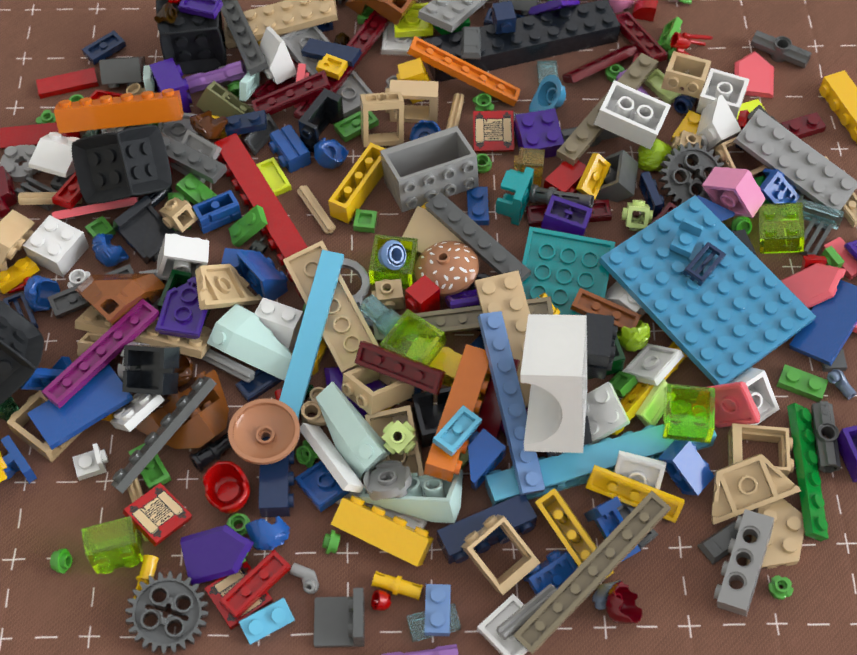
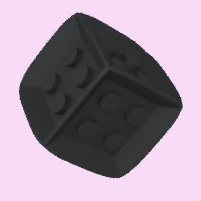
M156 0V15L163 5L168 3V0ZM173 3L172 5L177 10L175 22L168 24L166 21L157 23L164 60L173 58L175 65H180L183 75L210 72L219 69L221 66H226L227 53L225 35L222 28L221 9L216 19L180 12L178 9L180 3L176 5Z
M156 125L129 128L117 133L98 134L78 139L72 143V158L82 196L88 204L106 203L121 200L132 195L158 192L169 188L172 184L166 146L161 131Z
M1 300L0 405L33 375L41 362L44 347V338L39 330Z

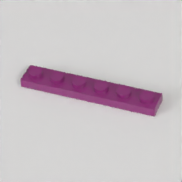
M144 299L139 301L41 391L42 394L60 409L124 349V345L132 342L159 317V311Z

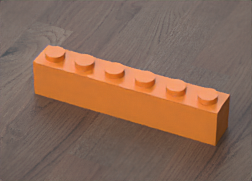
M164 89L158 93L144 91L140 95L125 93L120 95V97L106 95L94 100L87 97L75 102L62 100L54 108L59 134L182 120L184 114L180 90L174 91V89Z
M466 344L435 436L463 405L473 413L479 414L482 404L479 396L480 393L485 395L489 382L485 378L487 374L491 375L484 349ZM466 440L452 457L432 443L425 464L424 474L452 482L454 474L459 475L463 461H460L459 458L461 453L466 454L469 440Z

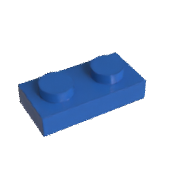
M476 187L467 190V215L478 225H489L488 187Z

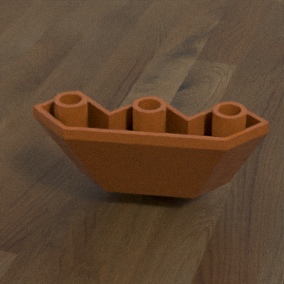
M348 0L345 5L359 15H362L369 6L395 25H398L414 3H419L421 0Z
M153 273L90 275L75 291L113 326L142 299L145 300L147 298L154 304L161 297L165 284Z
M215 370L207 374L203 371L193 378L196 381L198 378L206 376L210 377L217 384L167 441L166 445L174 449L200 448L226 429L229 407ZM191 386L181 393L178 390V394L168 396L169 402L157 411H152L136 426L137 430L146 435L153 431L156 432L161 426V420L168 413L172 414L177 408L176 403L184 395L187 396L192 391Z

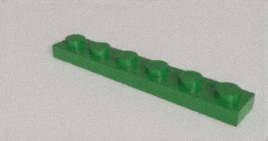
M793 403L788 405L787 409L791 437L793 438L798 487L801 490L799 494L805 536L818 541H824L829 539L828 523L825 517V502L821 491V478L817 464L818 457L814 444L815 436L811 424L812 416L809 409Z

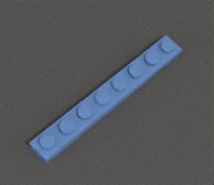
M502 311L479 314L478 322L520 496L543 492L545 485L537 453L535 451H524L527 412Z

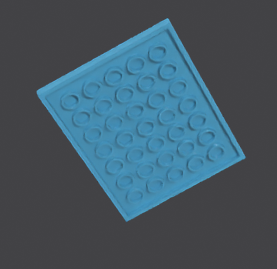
M696 195L601 256L599 263L714 385L730 383L812 323L816 318ZM683 218L695 221L703 226V230L689 258L669 249ZM709 242L723 251L726 256L702 286H699L697 284L698 281H692L690 279L691 276H685L682 273L706 243ZM710 249L693 267L692 270L694 272L712 252ZM716 254V255L713 257V259L707 264V266L702 270V272L699 274L700 276H703V274L708 270V268H709V267L713 264V262L718 258V255H717V254Z

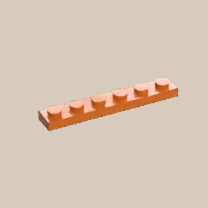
M414 36L407 54L416 59L421 58L423 62L514 107L521 89Z

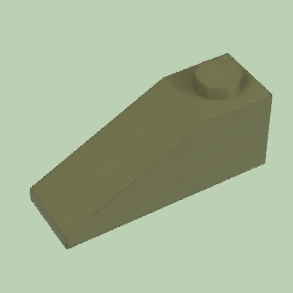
M213 81L205 89L196 104L202 112L210 110L212 115L218 117H229L254 111L252 107L239 100L238 97L216 81Z

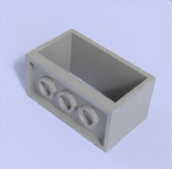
M458 126L380 151L384 182L402 212L424 205L439 192L449 197L479 187L477 154Z

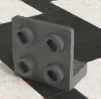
M353 588L352 597L315 598L314 647H364L365 598L363 588Z

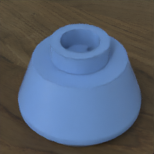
M396 240L387 241L379 249V262L390 270L400 269L406 261L404 246Z

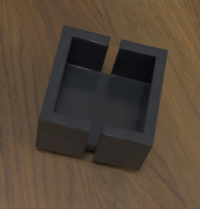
M586 313L587 377L605 379L606 372L612 369L618 326H614V316Z
M124 345L123 366H141V369L123 371L122 392L156 395L178 394L179 373H175V368H179L180 347Z
M451 387L440 390V393L437 395V405H433V394L430 392L412 395V407L422 448L432 446L433 438L435 437Z

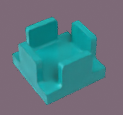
M526 167L524 172L509 169L506 171L501 182V189L514 192L515 195L505 193L503 198L498 197L495 212L511 217V224L519 226L530 199L529 194L534 175L533 168Z

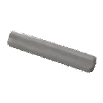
M209 349L202 358V360L247 383H250L255 378L253 370L212 349Z
M549 584L500 624L496 630L498 635L503 640H506L522 627L557 590L555 586Z

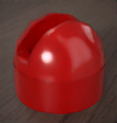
M375 590L371 598L372 609L378 611L389 609L391 606V596L385 591Z

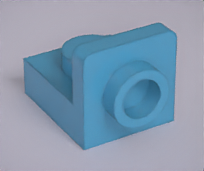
M683 218L669 249L689 258L703 230V226L695 221Z

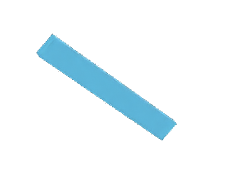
M326 250L321 252L279 401L293 409L298 420L344 260V254Z

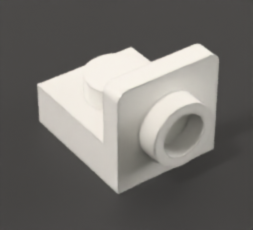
M97 443L92 444L94 450L72 457L79 481L107 472L105 463L109 461L105 449L100 450Z

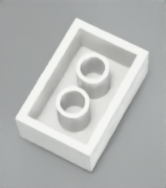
M614 80L599 110L594 125L651 150L671 105Z

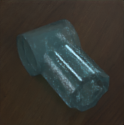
M373 295L366 297L359 307L360 311L376 324L375 326L389 339L405 323L398 313L393 309L389 310Z

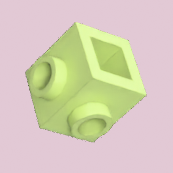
M633 200L632 203L627 202V208L622 210V220H625V225L629 227V230L641 231L648 226V223H652L653 210H650L649 205L645 204L643 200ZM640 211V216L634 217L633 212Z
M399 420L395 423L391 421L383 430L385 434L381 438L386 441L383 446L393 455L396 452L400 455L408 454L417 445L415 442L418 438L413 434L416 430L407 421L403 424ZM400 432L402 439L395 441L394 437Z

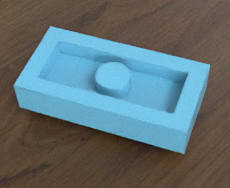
M463 405L433 438V443L452 457L479 427L482 419Z
M283 597L238 622L249 644H252L295 621Z

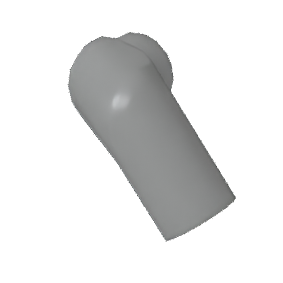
M294 562L290 574L301 578L303 589L306 593L313 594L317 592L319 582L315 571Z

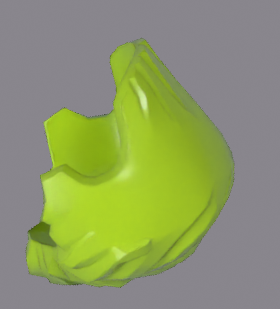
M658 138L655 139L651 150L640 145L638 149V167L650 172L660 171L663 169L660 164L663 161H667L665 156L671 154V146Z
M639 320L636 328L623 326L621 332L617 331L620 345L626 351L635 352L643 349L650 338L649 324Z

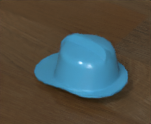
M550 74L542 79L529 106V112L557 109L563 105L566 99V90L556 75Z

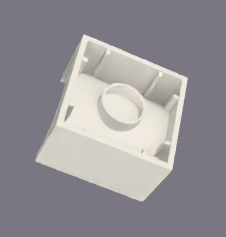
M528 314L520 373L521 383L531 384L524 451L583 453L587 404V315Z

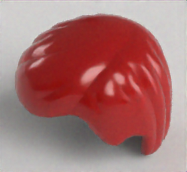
M219 461L209 467L203 475L205 496L213 507L225 514L236 513L244 507L250 496V485L239 465L231 461Z

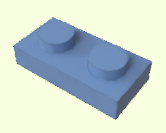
M426 584L424 636H450L451 585Z

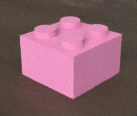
M714 167L702 184L712 202L735 212V216L753 218L766 199L754 180L752 173L747 169Z

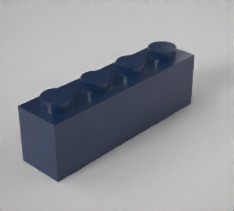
M266 436L262 440L267 441L270 437ZM294 450L278 462L260 465L259 511L261 518L290 517V508H294V493H290V486L295 485L294 471L291 472V464H295Z
M517 495L437 530V541L448 563H461L469 558L461 547L465 543V537L473 531L478 532L482 529L484 521L492 515L504 516L518 534L531 532L536 526L537 515L526 495ZM499 526L473 549L478 554L488 551L492 545L497 543L504 544L510 541V539Z

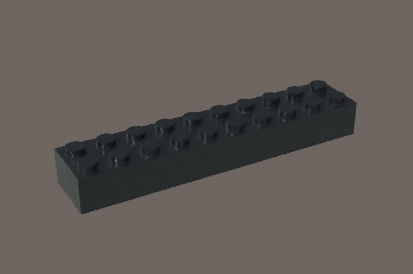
M608 0L593 1L517 18L515 32L496 34L494 24L481 26V59L462 60L486 72L618 42L621 25ZM462 31L424 39V41L461 59ZM428 64L434 81L443 82L456 79Z

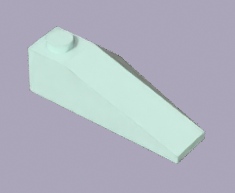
M235 304L215 323L207 344L285 381L292 353L284 344H281L276 339L273 332L265 327L255 313Z
M331 382L316 396V400L336 449L359 480L362 481L365 473L369 469L371 472L376 467V464L382 462L391 452L383 446L385 442L337 385Z
M461 469L459 475L454 474L452 482L429 475L418 476V473H411L412 483L407 489V494L402 498L393 497L374 501L370 499L365 487L359 495V498L363 499L366 503L429 522L455 523L461 508L463 471Z

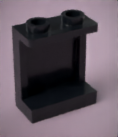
M324 88L298 120L300 139L309 152L314 153V145L319 141V136L330 123L334 125L344 119L341 95Z
M147 195L117 217L112 225V228L146 264L151 261L157 262L166 233L181 235L180 231L177 230L175 232L164 224L163 218L151 206L152 200Z

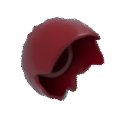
M622 581L615 583L608 591L605 609L609 618L616 623H638L643 615V610L635 604L638 594L631 592L629 585L624 584Z

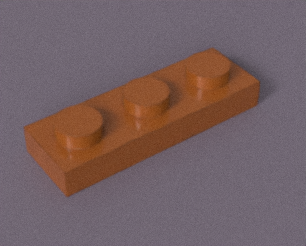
M582 288L579 289L570 308L582 315L593 313L614 316V326H618V331L620 332L623 326L636 328L641 318V314Z

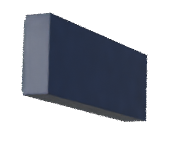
M310 38L301 50L302 56L322 60L326 53L348 61V66L350 67L355 65L362 54L360 48Z

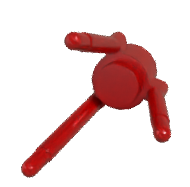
M675 32L671 37L670 46L676 48V52L690 55L684 51V49L689 48L690 44L706 45L705 42L693 39L712 40L713 37Z

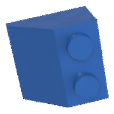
M239 251L236 253L241 276L249 283V286L257 295L259 294L262 298L274 301L288 292L286 283L288 279L286 275L275 268L273 261L269 257L266 258L261 252Z
M484 428L480 433L476 431L469 439L471 487L474 491L485 481L486 475L492 472L506 456V446Z

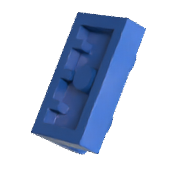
M765 168L763 173L767 178L760 186L761 192L780 215L787 216L800 196L795 191V186L784 178L783 172L778 169Z
M552 551L546 556L547 560L537 565L523 578L524 581L530 584L535 595L549 584L558 589L578 568L568 551Z

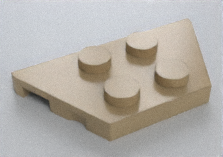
M231 264L202 265L195 270L200 310L233 307L235 304L240 306L254 305L262 300L259 294L254 296L247 288L249 283L239 275L238 271Z
M757 454L715 471L711 522L713 525L743 514L745 509L751 511L798 493L801 490L762 454Z
M783 498L757 508V513L774 517L773 530L761 568L766 567L770 569L776 568L779 565H797L800 559L805 532L802 513ZM752 535L750 543H754L757 538ZM747 559L745 566L750 564L749 559Z

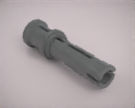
M534 184L529 194L531 203L543 202L548 205L551 196L554 195L592 208L594 205L593 195L557 191L555 187L541 188Z

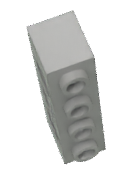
M746 509L744 510L743 517L738 516L735 530L738 531L736 539L731 538L728 552L731 553L730 560L723 563L721 575L724 576L722 585L717 584L714 593L718 608L747 617L773 530L774 517ZM747 535H753L757 540L754 543H747L743 538ZM741 557L749 559L750 564L740 566L736 561ZM734 580H739L743 583V587L733 589L729 584Z

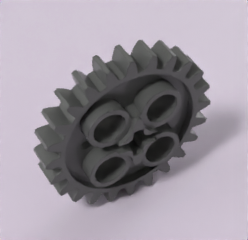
M688 142L685 144V147L680 144L677 149L673 148L670 151L671 154L665 156L667 161H663L660 164L665 169L659 171L664 177L660 178L659 182H665L661 190H668L665 197L672 196L671 203L679 201V206L693 197L695 194L691 190L692 186L697 188L699 196L711 201L702 186L707 179L703 171L705 170L710 174L714 167L724 165V162H717L720 155L712 156L714 149L707 152V145L700 149L699 142L695 143L693 147ZM687 158L693 160L694 166L688 164ZM675 173L682 177V182L675 179Z
M169 571L167 578H163L162 573L159 572L158 580H154L150 575L148 576V585L142 581L139 582L141 591L132 590L136 599L130 598L127 600L133 606V608L125 609L126 614L132 615V617L126 619V624H134L129 629V633H138L134 641L137 643L143 639V649L152 645V653H155L158 647L161 648L163 655L166 654L167 648H171L172 653L176 654V646L186 650V641L194 644L193 635H202L198 627H206V622L201 618L208 617V612L201 609L207 607L208 602L200 601L205 596V593H196L199 584L190 586L191 577L182 581V573H179L176 579L173 578L171 571ZM157 592H163L167 597L163 602L159 603L152 599L153 595ZM186 599L191 605L186 610H180L176 606L179 600ZM146 605H151L154 608L159 609L161 611H166L167 608H171V613L174 615L169 614L167 618H164L163 612L154 609H146L145 607ZM175 615L186 616L189 619L185 621ZM155 616L158 622L156 625L148 627L144 624L145 618ZM173 623H178L182 626V630L178 634H171L168 631V627Z

